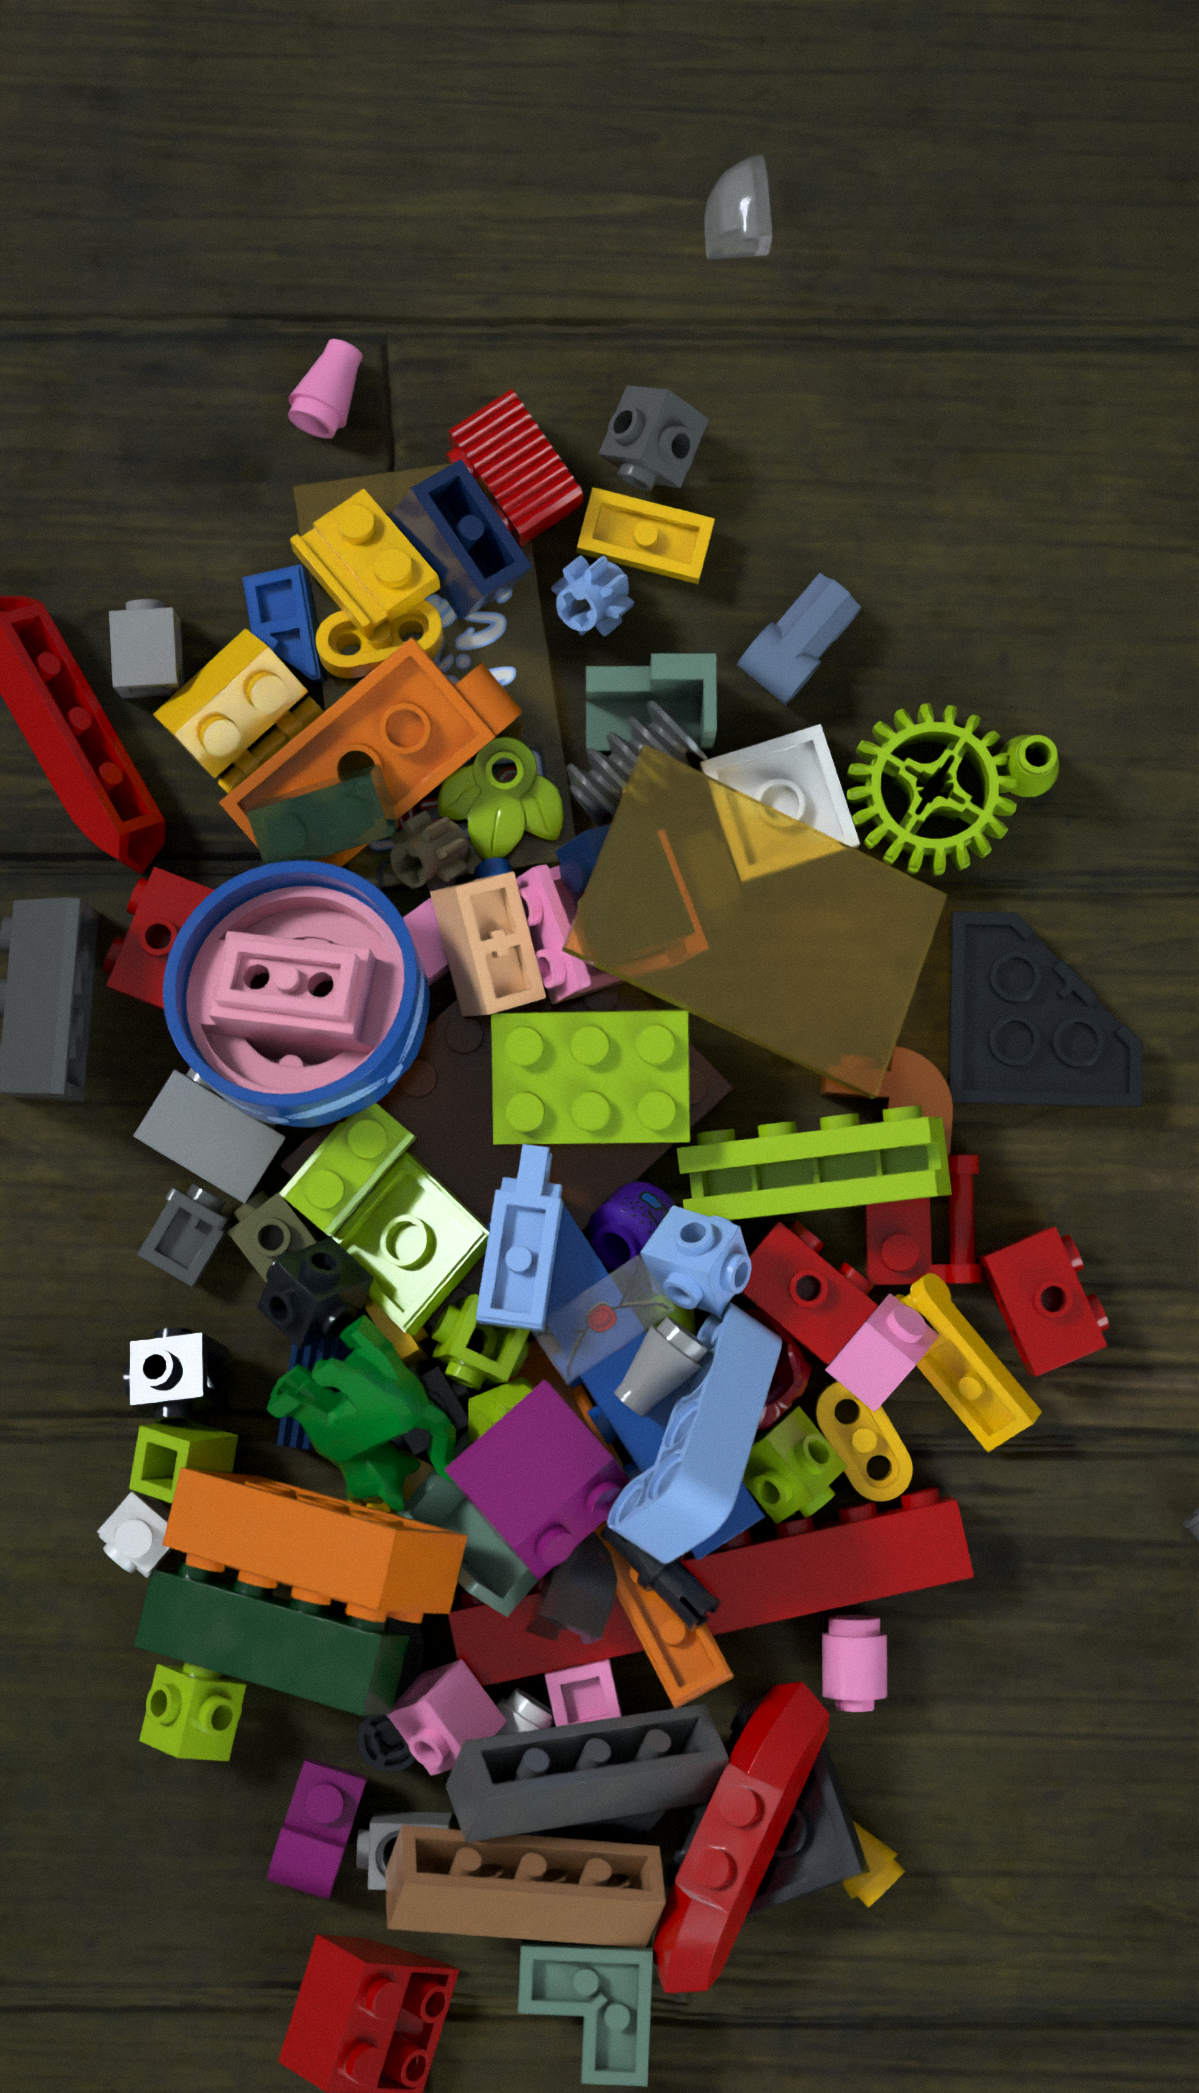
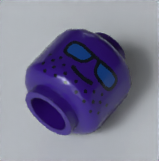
M634 1181L620 1186L592 1213L587 1229L590 1245L601 1263L620 1275L631 1277L635 1275V1265L637 1264V1276L647 1274L640 1252L672 1206H676L674 1200L664 1190L651 1183Z

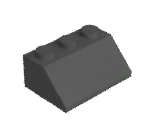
M63 897L14 900L12 916H4L2 920L0 948L2 954H9L7 979H0V1017L3 1018L2 1041L0 1043V1094L14 1097L85 1102L100 912L81 898Z

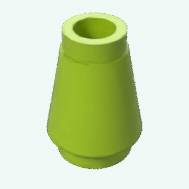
M1020 735L1009 740L1001 748L999 754L1007 752L1010 756L1007 764L998 769L997 773L998 776L1010 775L1017 779L1016 784L1018 787L1010 791L1011 793L1021 797H1035L1045 793L1055 783L1059 773V760L1056 746L1048 737L1043 735ZM1035 752L1043 761L1040 767L1029 764L1025 753L1031 754Z

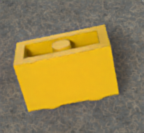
M245 628L153 715L214 779L231 763L235 765L217 782L229 794L324 713V711L310 696L293 712L289 711L308 692L307 689L269 646ZM274 724L276 727L249 752L247 748Z

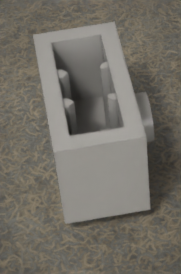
M192 1068L189 1069L186 1075L176 1069L173 1070L133 1135L143 1143L244 1204L286 1138L283 1134L274 1130L277 1124L254 1119L236 1109L220 1097Z

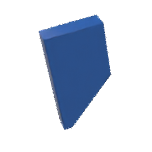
M299 564L242 577L251 633L269 646L276 655L301 671L311 680L317 683L326 682V670L320 661L316 647L318 622L309 570L306 566Z

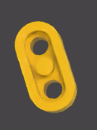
M422 600L391 623L387 620L373 629L374 634L367 639L343 611L328 616L321 623L316 633V647L322 665L331 674L346 679L367 676L405 643L402 638L410 632H418L423 635L417 642L432 659L440 651L444 640L440 615L436 608L425 600ZM353 644L361 647L354 655L346 656L340 653L347 645Z
M834 1381L827 1385L817 1397L814 1409L815 1419L824 1438L847 1465L844 1473L850 1484L859 1494L873 1501H888L898 1497L906 1490L911 1481L913 1466L908 1451L882 1405L874 1412L840 1382ZM843 1399L853 1400L858 1407L857 1417L850 1423H840L835 1417V1407ZM877 1455L885 1456L890 1465L888 1474L882 1479L870 1478L866 1470L868 1461Z

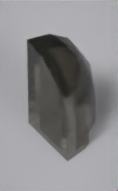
M592 1531L573 1549L570 1556L564 1562L554 1566L547 1572L528 1621L526 1632L557 1641L561 1629L581 1635L580 1639L584 1644H591L602 1638L614 1604L617 1575L611 1553L596 1532Z

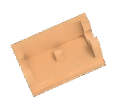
M514 871L430 891L462 1016L489 1015L546 998Z

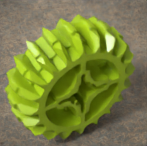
M929 703L922 704L918 710V724L914 725L909 713L905 709L897 710L894 714V724L897 733L881 721L875 724L872 732L881 747L872 742L862 740L856 752L870 765L861 763L851 764L847 771L848 777L865 783V786L851 788L845 794L846 802L852 804L866 803L867 806L866 809L860 810L852 816L854 827H862L871 822L876 827L864 840L865 846L871 849L883 838L887 840L891 846L884 854L883 861L888 865L893 864L901 850L909 853L906 871L910 874H916L919 871L923 856L929 857L930 870L934 876H941L945 872V855H950L954 866L959 871H962L970 865L967 846L979 857H986L992 849L982 832L993 838L1002 839L1007 833L1008 828L993 815L1011 816L1017 808V804L1012 800L999 796V793H1007L1018 787L1016 778L1010 775L998 776L997 773L998 769L1007 764L1010 754L1002 752L992 757L988 751L999 740V734L996 731H991L980 741L973 735L980 723V718L974 714L967 719L963 728L954 725L957 716V708L955 706L948 705L941 716V722H934L931 705ZM919 742H937L947 745L941 757L928 764H921L910 758H907L904 762L893 755L900 749ZM963 756L969 760L978 775L982 795L980 807L970 802L972 796L966 793L958 784L956 771ZM943 765H946L947 771L941 779L944 786L939 792H946L947 798L937 796L931 803H927L920 815H917L915 813L916 809L922 801L919 794L924 787H916V781L926 784L932 777H936ZM882 772L894 778L892 784L901 789L907 798V810L900 824L895 822L885 807L881 793ZM942 815L954 822L957 818H960L971 825L965 831L948 838L929 839L915 835L922 823L931 816Z

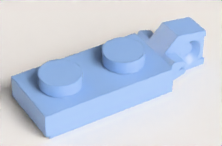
M523 1144L518 1178L503 1177L501 1189H496L476 1313V1321L479 1324L544 1332L563 1201L561 1199L562 1185L549 1183L552 1153H549V1147Z

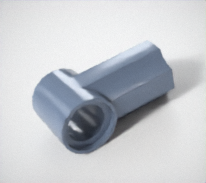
M819 573L778 623L775 624L772 621L757 636L742 655L737 666L784 705H787L815 673L821 664L819 658L854 620L861 606L853 599L851 593L838 582Z

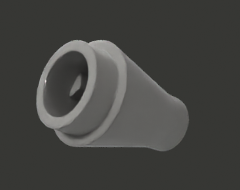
M667 1316L658 1327L650 1326L622 1383L614 1391V1394L635 1413L645 1418L656 1404L703 1367L699 1361L708 1351V1348L681 1324Z

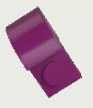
M306 1756L285 1822L278 1837L267 1881L329 1900L368 1776Z

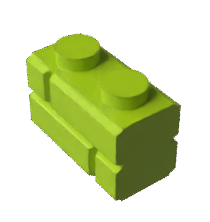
M377 1103L361 1112L347 1116L348 1118L344 1123L340 1122L279 1193L328 1236H334L395 1162L417 1139L416 1136Z

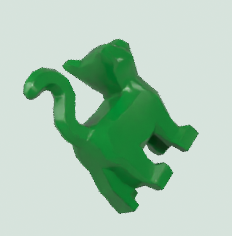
M361 1316L341 1332L340 1338L350 1349H354L343 1362L332 1357L328 1360L322 1357L315 1363L312 1372L298 1364L278 1379L270 1395L271 1399L266 1410L278 1419L291 1416L301 1423L316 1452L342 1471L346 1482L345 1491L348 1500L354 1503L365 1501L371 1504L386 1502L392 1509L398 1512L405 1508L402 1487L406 1477L415 1473L420 1468L421 1463L408 1454L386 1444V1442L414 1428L430 1432L427 1454L439 1476L450 1483H454L444 1469L456 1459L453 1455L456 1438L455 1427L444 1411L429 1400L423 1384L405 1367L393 1344L367 1316ZM335 1386L340 1392L336 1393L327 1387Z

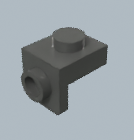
M192 1183L187 1193L179 1188L171 1187L165 1198L168 1202L137 1255L189 1286L195 1287L234 1220L220 1213L226 1204L224 1200Z

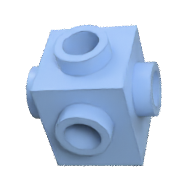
M674 1205L640 1252L654 1294L668 1298L682 1308H698L719 1316L733 1296L743 1291L749 1281L752 1269L740 1226L734 1225L729 1220L720 1216L709 1217Z

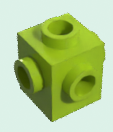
M477 1294L457 1299L455 1306L450 1303L444 1306L432 1330L431 1338L438 1341L431 1358L448 1365L444 1375L466 1387L480 1390L483 1383L487 1385L508 1382L510 1376H516L530 1348V1342L526 1341L530 1330L479 1324L476 1321L479 1295ZM473 1330L478 1332L482 1338V1347L478 1353L466 1348Z
M798 1406L779 1419L773 1427L762 1431L754 1438L741 1481L773 1521L778 1524L798 1510L807 1518L824 1506L835 1495V1492L829 1485L847 1468V1465Z
M184 1662V1666L157 1664L152 1687L147 1696L146 1713L139 1741L176 1758L229 1761L237 1724L242 1712V1702L247 1684L225 1676L220 1672Z

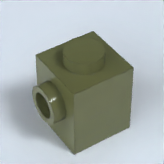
M263 1190L233 1213L239 1223L227 1232L267 1283V1270L277 1257L287 1251L296 1252L321 1240L298 1210L279 1194L280 1192L269 1198Z

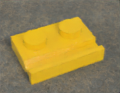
M364 488L313 523L314 528L301 537L296 534L290 538L292 550L366 639L374 634L373 629L387 620L391 623L441 588L437 573Z

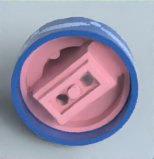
M296 860L267 864L246 871L219 886L194 909L176 936L169 953L163 981V1004L168 1029L180 1054L192 1070L224 1100L239 1111L260 1121L294 1127H317L333 1123L374 1105L391 1090L399 1078L410 1068L424 1039L430 1008V992L422 960L406 924L396 907L385 894L363 877L347 869L322 862ZM314 991L329 993L327 996L320 998L313 996Z

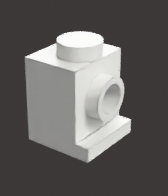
M131 1491L97 1531L100 1534L99 1537L107 1543L103 1550L126 1571L133 1573L137 1569L148 1578L152 1573V1569H156L173 1549L162 1545L170 1510L157 1498Z

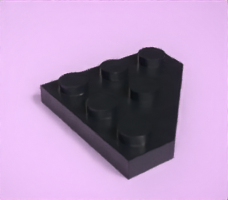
M953 911L950 914L947 1085L951 1093L952 1103L1142 1107L1143 1043L1125 1024L1122 1025L1096 998L1097 995L1062 959L1059 960L1033 933L1035 931L1018 913Z
M767 1694L739 1705L729 1728L733 1732L725 1748L728 1758H730L751 1716ZM824 1740L746 1918L870 1872L826 1740ZM720 1778L708 1801L696 1804L693 1811L696 1817L682 1849L676 1850L667 1871V1878L671 1888Z

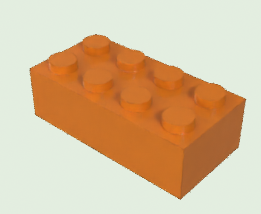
M181 1467L162 1545L188 1553L185 1564L214 1572H224L225 1567L238 1570V1580L241 1582L265 1588H277L278 1583L293 1587L291 1597L310 1603L330 1605L331 1599L346 1603L345 1613L357 1618L385 1622L387 1616L402 1621L421 1623L423 1613L450 1614L468 1535L260 1475Z

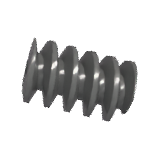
M653 700L646 704L651 724L646 725L633 716L626 719L631 735L629 741L613 732L606 735L611 751L610 756L606 757L591 747L586 751L591 767L588 773L572 763L566 766L571 783L569 789L597 827L608 825L605 817L607 813L619 821L630 819L625 801L627 798L643 807L649 805L650 798L645 785L647 782L664 792L670 788V782L665 768L668 766L684 776L689 774L691 769L686 757L687 751H691L704 760L708 759L674 713Z

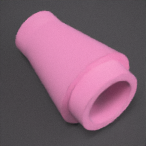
M339 339L329 340L324 352L288 398L291 405L288 417L299 429L316 437L332 438L337 429L346 426L357 370L363 358L362 353L355 346Z

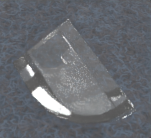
M763 155L745 158L725 171L708 197L704 221L707 260L769 255L773 233L768 177Z

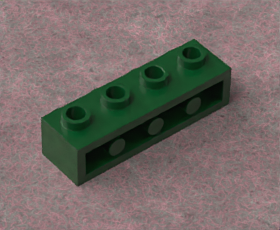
M180 1560L178 1570L152 1569L134 1647L357 1715L391 1714L410 1635L387 1629L388 1617H386L385 1622L370 1621L351 1615L348 1618L329 1612L330 1605L310 1603L293 1597L290 1601L273 1596L274 1588L247 1584L239 1581L238 1576H236L234 1584L216 1579L217 1572L185 1564L186 1560Z

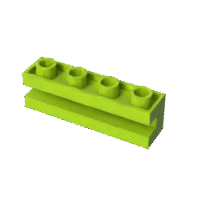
M919 1105L883 1110L884 1122L860 1125L859 1115L856 1113L820 1118L821 1130L797 1133L796 1121L759 1125L757 1126L759 1138L736 1141L734 1129L697 1133V1146L677 1148L680 1174H689L692 1194L691 1199H683V1207L686 1210L705 1216H720L732 1221L952 1195L943 1117H923L922 1106Z

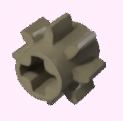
M423 811L403 822L404 828L390 837L391 841L395 844L390 855L392 868L397 877L413 890L425 883L429 891L450 887L455 884V878L469 870L468 865L464 862L468 855L466 836L462 829L446 816L433 823L427 811Z

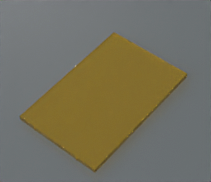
M645 744L640 749L627 785L622 789V798L583 897L578 901L577 912L561 951L857 1093L874 1099L878 1096L890 1058L894 1054V1047L928 949L933 942V935L947 894Z

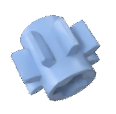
M582 556L577 557L563 569L564 576L551 587V590L558 595L556 599L558 616L567 626L578 631L579 635L582 636L594 626L603 636H607L622 623L621 616L634 606V601L627 597L629 593L627 575L617 565L607 561L605 556H601L591 566Z

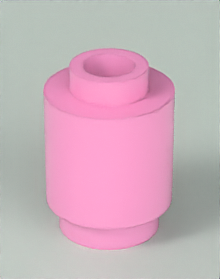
M836 1615L829 1617V1632L822 1633V1696L835 1699L836 1710L846 1712L873 1711L874 1700L887 1697V1634L880 1632V1617L870 1615Z

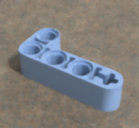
M729 1302L720 1316L710 1313L697 1334V1338L708 1348V1351L699 1361L703 1367L680 1385L655 1465L626 1485L614 1502L608 1516L607 1523L610 1529L664 1564L673 1561L710 1537L720 1528L731 1512L781 1351L782 1339L779 1335L731 1302Z

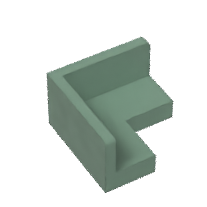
M716 653L651 654L650 666H586V749L588 750L591 747L600 753H611L606 735L610 732L629 741L631 735L626 719L633 716L646 725L651 724L646 704L653 700L674 713L704 753H712L717 732Z
M468 1430L458 1440L457 1446L454 1447L453 1455L456 1458L468 1448ZM435 1469L405 1502V1508L396 1513V1515L468 1535L457 1581L470 1594L505 1617L511 1614L538 1582V1579L492 1532L456 1484L446 1481L437 1474Z
M650 1937L645 1948L521 1939L518 2013L584 2016L581 2084L648 2086L653 1960L652 1938Z

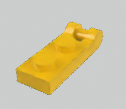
M928 1273L911 1285L910 1294L907 1296L899 1294L894 1296L902 1304L913 1308L921 1316L924 1315L933 1326L934 1331L939 1334V1337L916 1366L987 1452L1035 1423L1042 1411L951 1302L949 1288L939 1276Z

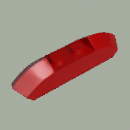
M0 596L1 696L74 823L100 849L124 866L142 875L165 844V819L43 602L27 596Z
M804 1682L774 1685L745 1726L725 1766L670 1890L657 1927L652 1961L665 1993L707 1991L723 1970L828 1733L830 1714Z

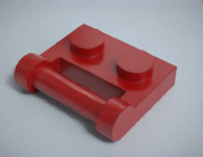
M947 1155L952 1195H948L950 1264L932 1265L930 1197L864 1205L866 1279L872 1285L913 1284L928 1273L939 1276L945 1284L983 1283L982 1264H976L973 1175L979 1174V1155Z

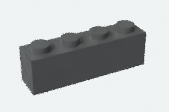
M707 1704L465 1740L447 1781L446 1788L465 1843L706 1803L729 1758Z

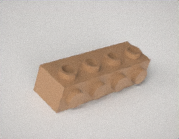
M402 1825L385 1871L387 1929L645 1948L666 1904L660 1846L528 1835H510L465 1843L461 1830Z

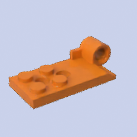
M412 636L218 803L271 864L282 861L301 860L322 862L342 867L494 739L523 710L482 662L454 685ZM362 751L372 758L376 768L375 777L372 782L367 785L357 786L349 783L343 777L341 760L346 753ZM314 792L324 799L327 805V817L322 824L307 826L296 818L293 812V802L298 794Z

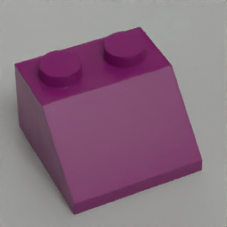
M545 1380L444 1469L492 1532L538 1581L554 1566L564 1562L581 1541L603 1521L608 1520L614 1502L626 1485L630 1483V1480L612 1455Z

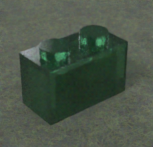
M379 764L258 801L246 812L264 865L282 861H312L389 837L399 826Z

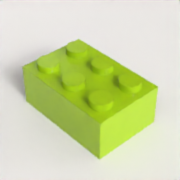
M689 1009L521 1011L491 1014L493 1145L690 1142Z

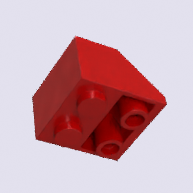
M317 1934L278 2062L326 2093H423L460 1969L451 1964L366 1938Z

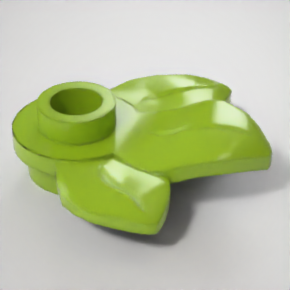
M504 736L492 739L478 751L474 764L461 767L446 778L441 786L438 797V816L442 818L446 816L451 820L468 819V832L472 845L484 860L504 858L521 840L524 830L548 840L558 839L562 830L564 815L562 799L558 788L551 781L537 773V763L533 752L524 742L513 737ZM501 758L511 759L517 767L516 776L508 781L498 779L493 773L495 761Z

